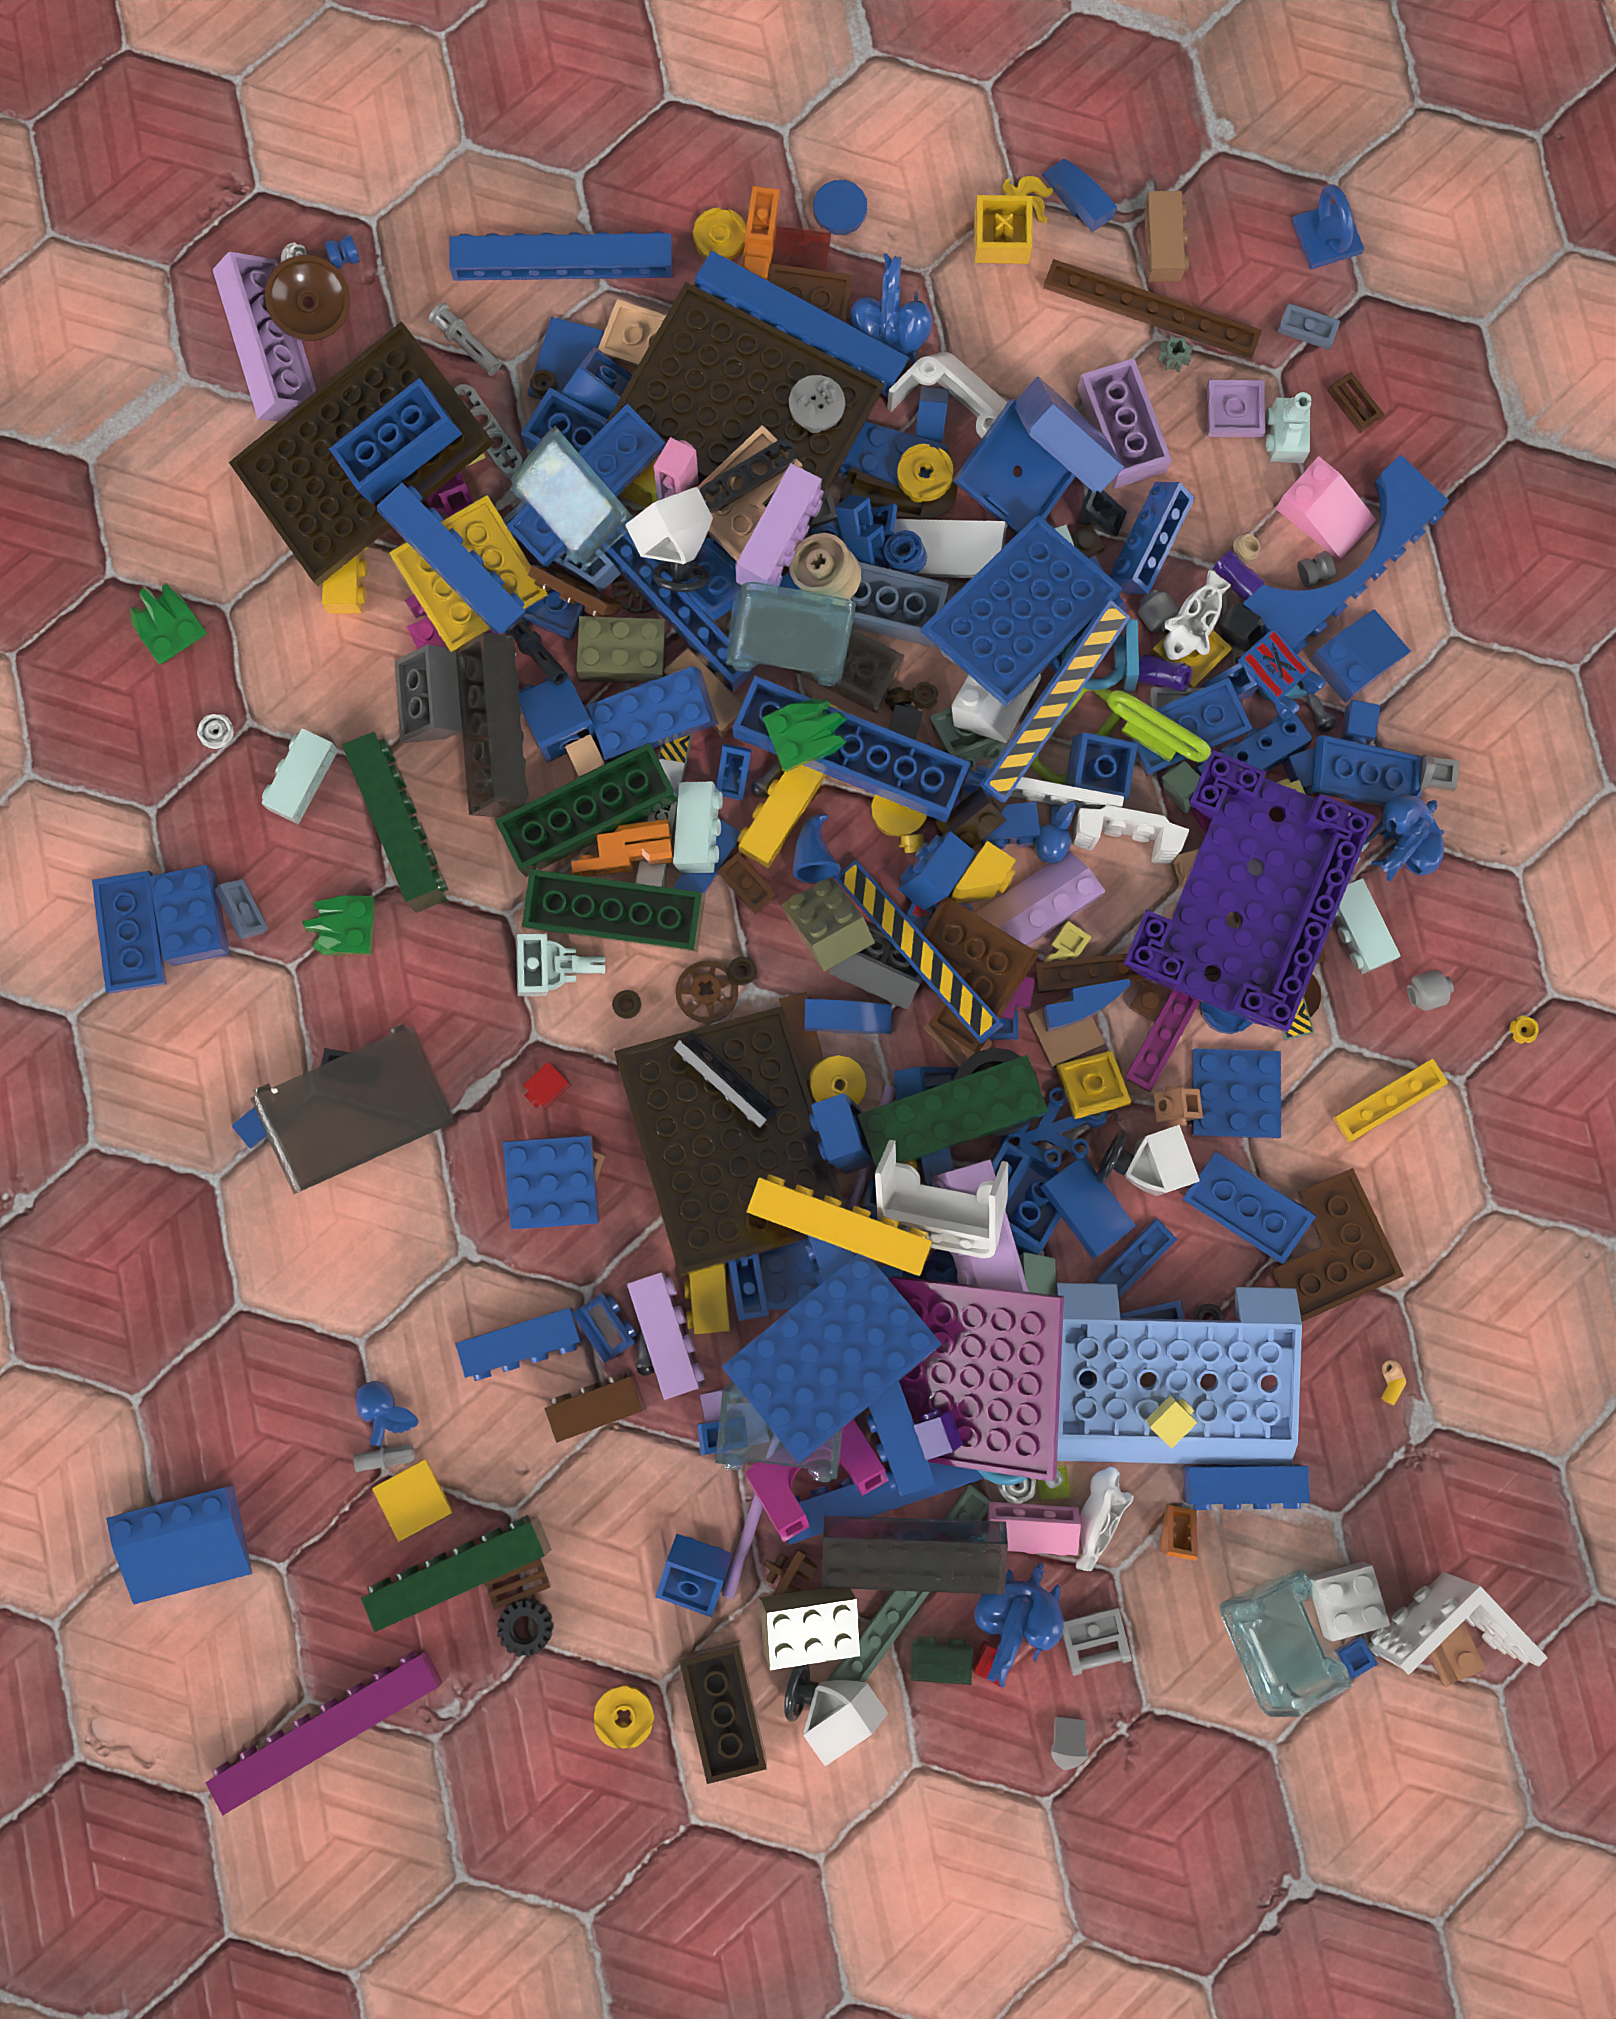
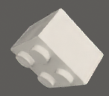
M1359 1562L1306 1577L1323 1637L1333 1642L1390 1626L1373 1565Z

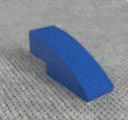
M1064 158L1042 173V177L1053 188V191L1074 217L1079 215L1091 232H1094L1114 218L1117 209L1116 204L1091 177L1072 162Z
M850 495L835 506L838 524L846 546L858 562L889 569V564L884 556V545L886 542L883 525L873 524L870 498Z
M1130 979L1074 988L1069 992L1070 1001L1046 1005L1042 1010L1047 1032L1068 1027L1101 1011L1131 985Z
M805 999V1031L891 1034L892 1005L844 1000Z

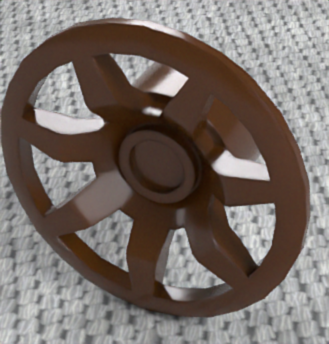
M700 961L687 967L680 975L676 985V999L681 1010L692 1020L702 1023H713L725 1018L735 1007L739 993L738 985L733 983L730 978L719 982L715 977L716 968L722 970L728 976V968L715 961ZM702 966L711 967L708 974L700 976L694 971ZM690 973L694 979L692 987L682 988L684 979ZM730 984L733 986V998L731 1001L721 995V989ZM681 994L694 996L695 1000L689 1010L685 1007ZM718 1001L728 1005V1008L723 1013L714 1016L713 1004ZM701 1004L706 1005L709 1017H699L694 1015L693 1012Z

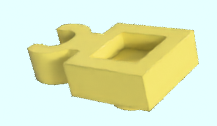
M1066 920L1050 943L1057 948L1056 951L1048 954L1044 962L1054 959L1066 960L1068 956L1072 959H1077L1091 939V936Z

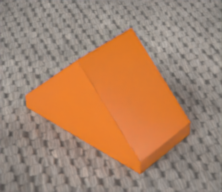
M1172 1505L1166 1506L1159 1548L1160 1552L1168 1556L1197 1560V1510Z

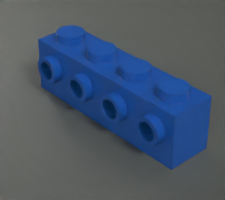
M1155 482L1109 575L1111 579L1122 587L1123 593L1149 594L1195 499L1181 482Z
M1296 713L1286 720L1277 715L1269 722L1270 725L1262 730L1259 727L1255 728L1245 736L1246 739L1238 744L1234 741L1225 746L1221 752L1267 773L1284 763L1289 756L1306 750L1313 738ZM1206 761L1197 764L1196 773L1200 776Z

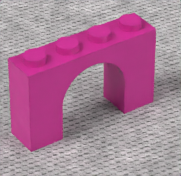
M854 1419L800 1464L797 1463L784 1446L775 1455L765 1461L761 1460L754 1463L745 1472L752 1490L783 1542L810 1527L805 1513L792 1493L794 1477L806 1464L816 1460H831L840 1464L847 1471L862 1496L888 1481L885 1468Z

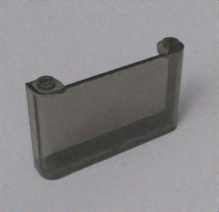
M405 1023L389 1029L390 1035L273 1088H271L269 1083L253 1090L255 1096L251 1097L250 1100L293 1194L457 1122L414 1026L407 1028Z

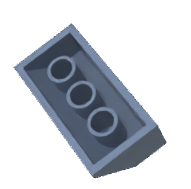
M858 562L861 567V582L857 592L850 600L840 606L825 609L826 622L934 648L935 644L921 633V629L945 605L949 584Z

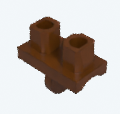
M798 1548L786 1569L783 1566L788 1557L781 1553L775 1563L768 1559L765 1561L764 1566L770 1569L765 1579L767 1582L773 1584L778 1575L782 1576L772 1595L802 1591L790 1583L795 1573L810 1582L817 1566L805 1557L806 1552Z

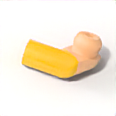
M1387 1360L1382 1365V1373L1386 1380L1387 1388L1381 1399L1394 1406L1406 1385V1378L1402 1367L1397 1361Z

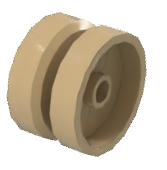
M828 533L814 534L804 539L795 548L796 554L790 564V575L797 587L816 606L824 608L840 606L850 600L857 592L861 582V567L846 544L836 535Z

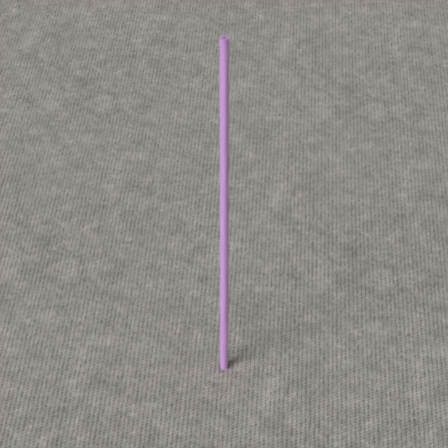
M885 1085L879 1107L893 1102L895 1087ZM872 1166L858 1170L846 1209L852 1210L854 1205L859 1207ZM775 1434L773 1435L766 1460L775 1455L783 1446ZM755 1494L722 1594L726 1598L734 1599L763 1508Z

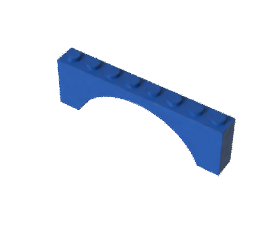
M1402 455L1397 457L1379 475L1374 483L1380 504V525L1374 547L1369 557L1359 568L1342 580L1312 590H1282L1263 584L1242 604L1246 609L1262 617L1266 633L1275 628L1297 655L1309 644L1306 639L1311 634L1317 637L1328 626L1325 621L1331 615L1337 618L1348 607L1345 602L1351 596L1356 600L1368 588L1365 583L1370 578L1376 581L1387 570L1384 565L1390 559L1396 562L1407 551L1404 546L1409 541L1415 544L1426 533L1423 528L1429 522L1435 525L1445 515L1443 508L1449 500Z

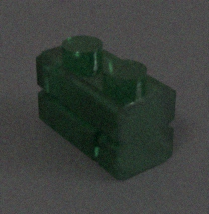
M918 1635V1640H911L910 1681L971 1685L973 1646L966 1643V1638L948 1637V1642H936V1636Z

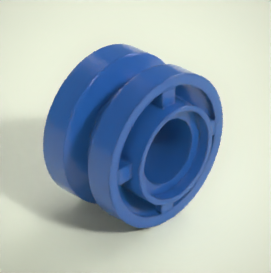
M908 530L896 532L888 538L884 545V556L891 570L915 575L926 565L927 552L921 538L915 532Z

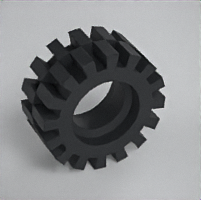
M524 1598L523 1600L513 1602L502 1612L497 1623V1637H500V1644L502 1647L505 1646L508 1653L511 1654L513 1652L518 1657L522 1655L529 1657L534 1653L537 1654L547 1645L552 1636L554 1623L551 1620L553 1618L552 1614L548 1613L545 1604L541 1605L540 1601L536 1599L533 1601L530 1598ZM520 1616H530L536 1622V1634L530 1639H522L514 1631V1623Z

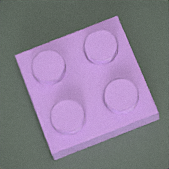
M1208 380L1207 437L1263 438L1265 435L1264 380Z

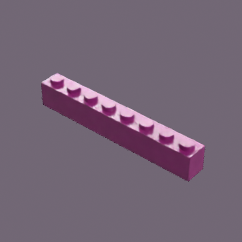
M415 1650L399 1659L400 1666L393 1670L387 1666L372 1675L375 1681L366 1686H364L363 1682L356 1684L346 1691L348 1697L339 1702L336 1698L329 1700L319 1707L321 1713L311 1718L309 1713L292 1723L294 1729L285 1734L281 1729L267 1737L265 1740L268 1744L262 1748L257 1749L254 1745L240 1753L239 1757L241 1760L235 1764L230 1765L229 1761L212 1770L214 1776L205 1783L222 1816L438 1688L443 1681L426 1650L420 1654H417Z

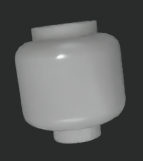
M1154 590L1140 600L1139 604L1141 606L1139 607L1138 615L1151 632L1162 631L1167 633L1170 630L1165 628V621L1176 617L1180 608L1168 592Z
M1438 970L1428 971L1412 977L1410 985L1407 986V993L1411 1004L1414 1007L1418 1006L1423 1011L1445 1006L1450 1001V993L1454 992V986L1450 977H1445Z

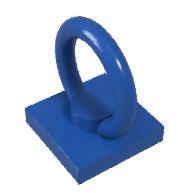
M1328 184L1322 189L1318 209L1295 215L1292 219L1310 270L1360 255L1364 250L1352 218L1349 202L1341 188L1335 184ZM1332 197L1336 203L1330 205V199Z

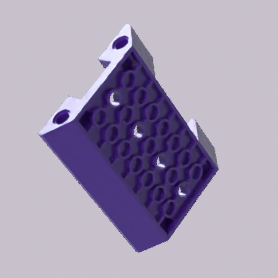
M1211 750V755L1206 761L1189 803L1211 820L1171 919L1145 910L1124 965L1148 980L1249 1022L1289 1032L1375 816L1322 794L1317 798L1310 797L1264 778L1266 774L1264 770ZM1277 807L1283 811L1284 818L1282 822L1271 820L1269 816L1271 808ZM1257 860L1261 863L1263 869L1260 875H1253L1249 872V861ZM1229 913H1236L1240 916L1241 925L1239 928H1231L1227 925L1226 917ZM1207 966H1214L1219 970L1220 976L1217 981L1211 982L1206 979L1204 971Z

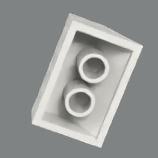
M1039 674L1007 707L1003 706L968 675L952 704L954 726L1007 743L1036 689L1041 675Z

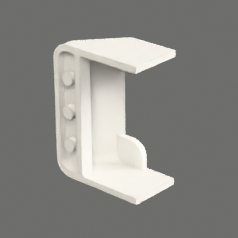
M941 352L920 358L889 389L887 409L892 412L919 383L922 385H933L938 382L945 389H949L950 394L978 417L976 432L983 438L1007 402L954 355L948 352Z
M889 1140L875 1172L877 1219L881 1221L882 1216L900 1222L898 1228L910 1232L912 1226L928 1232L927 1238L933 1240L930 1248L979 1258L992 1257L999 1243L1008 1197V1162H1001L995 1181L982 1182L978 1187L977 1195L920 1184V1176L916 1169L907 1164L896 1163V1144L894 1140Z

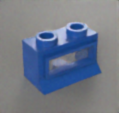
M601 1293L581 1308L572 1312V1315L602 1361L607 1363L637 1343L633 1338L637 1333L628 1320L623 1322L617 1312L621 1308L612 1295L606 1297L604 1293Z

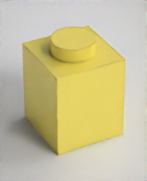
M1172 1395L1145 1420L1149 1427L1171 1449L1197 1424V1421L1191 1415L1195 1410L1183 1398L1177 1401Z

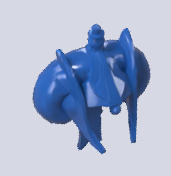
M885 253L883 254L885 272L883 273L882 299L877 301L872 297H863L855 301L850 310V324L852 327L896 351L908 355L911 364L914 365L918 349L927 340L932 329V314L928 305L918 300V292H914V301H910L900 307L901 288L899 283L902 257L894 256L892 260Z
M1422 789L1390 799L1383 809L1382 820L1367 836L1364 845L1385 829L1383 837L1385 839L1392 837L1398 842L1387 858L1371 862L1372 865L1381 866L1384 872L1387 871V881H1392L1394 875L1403 867L1404 863L1409 871L1418 876L1433 874L1442 863L1444 856L1442 835L1444 831L1439 829L1432 815L1437 809V801H1428L1426 804L1420 799Z
M1041 1562L1037 1564V1567L1033 1568L1031 1578L1027 1582L1014 1581L1011 1569H1008L1005 1581L986 1590L975 1606L974 1617L977 1626L988 1634L1000 1633L1002 1638L1001 1643L998 1645V1651L991 1670L987 1676V1680L993 1683L997 1679L1001 1688L1005 1687L1006 1677L1014 1663L1023 1636L1031 1646L1036 1648L1033 1661L1036 1662L1040 1652L1051 1650L1060 1641L1063 1634L1064 1618L1058 1604L1060 1585L1057 1584L1051 1592L1041 1587L1040 1581L1045 1572L1043 1570L1044 1565Z

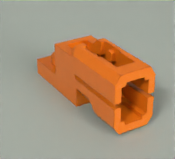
M752 186L741 267L768 281L776 238V219L780 189Z
M668 819L622 825L618 826L614 833L597 835L599 857L596 858L595 855L580 856L577 861H571V867L574 875L592 877L633 871L632 862L645 860L650 865L673 863L674 847L671 844L673 839L670 822Z

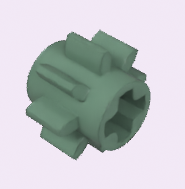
M1171 335L1168 344L1161 342L1159 347L1161 353L1157 360L1159 362L1163 361L1166 371L1168 369H1176L1177 372H1180L1182 364L1189 366L1192 359L1189 355L1192 352L1193 346L1187 345L1186 337L1175 338Z

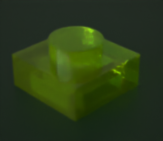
M1066 1466L1057 1467L1063 1476V1482L1053 1489L1049 1488L1044 1480L1037 1479L1039 1499L1041 1501L1070 1497Z

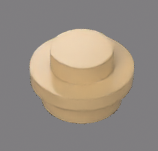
M1251 534L1240 535L1233 543L1234 551L1239 556L1238 558L1246 562L1255 560L1261 549L1259 541Z

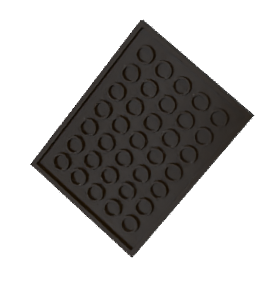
M685 282L605 424L628 404L666 444L670 437L677 441L683 440L691 444L696 450L698 476L704 479L763 425L777 440L787 439L791 441L796 447V459L802 464V469L822 479L821 490L824 493L821 501H823L883 392L885 384ZM810 375H822L831 378L839 384L845 397V410L842 418L834 426L821 430L818 433H811L799 425L792 417L788 404L792 388L799 380ZM812 515L810 516V520L807 524L808 526L811 524L814 516Z
M402 321L229 462L308 576L317 586L321 585L392 527L377 511V505L399 485L397 484L371 504L356 489L329 450L334 444L419 378L434 393L462 435L399 484L403 483L407 488L410 485L413 486L423 499L420 501L422 503L495 444Z
M782 1006L614 1051L679 1277L809 1240L807 1234L747 1213L758 1179H767L768 1174L784 1179V1186L795 1189L796 1185H801L814 1190L812 1196L819 1199L824 1198L825 1195H832L833 1198L842 1201L841 1207L846 1208L833 1166L829 1164L827 1159L824 1160L818 1147V1143L822 1142L819 1131H814L809 1117L810 1114H813L811 1107L813 1102ZM694 1032L779 1111L761 1128L749 1121L735 1104L727 1101L722 1092L713 1084L708 1083L697 1069L681 1058L680 1054L674 1049L679 1040Z

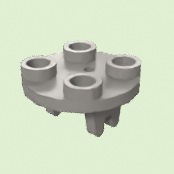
M810 375L799 380L792 388L788 402L789 410L799 425L811 433H818L821 430L834 426L842 418L845 410L844 393L839 384L831 378L822 375Z

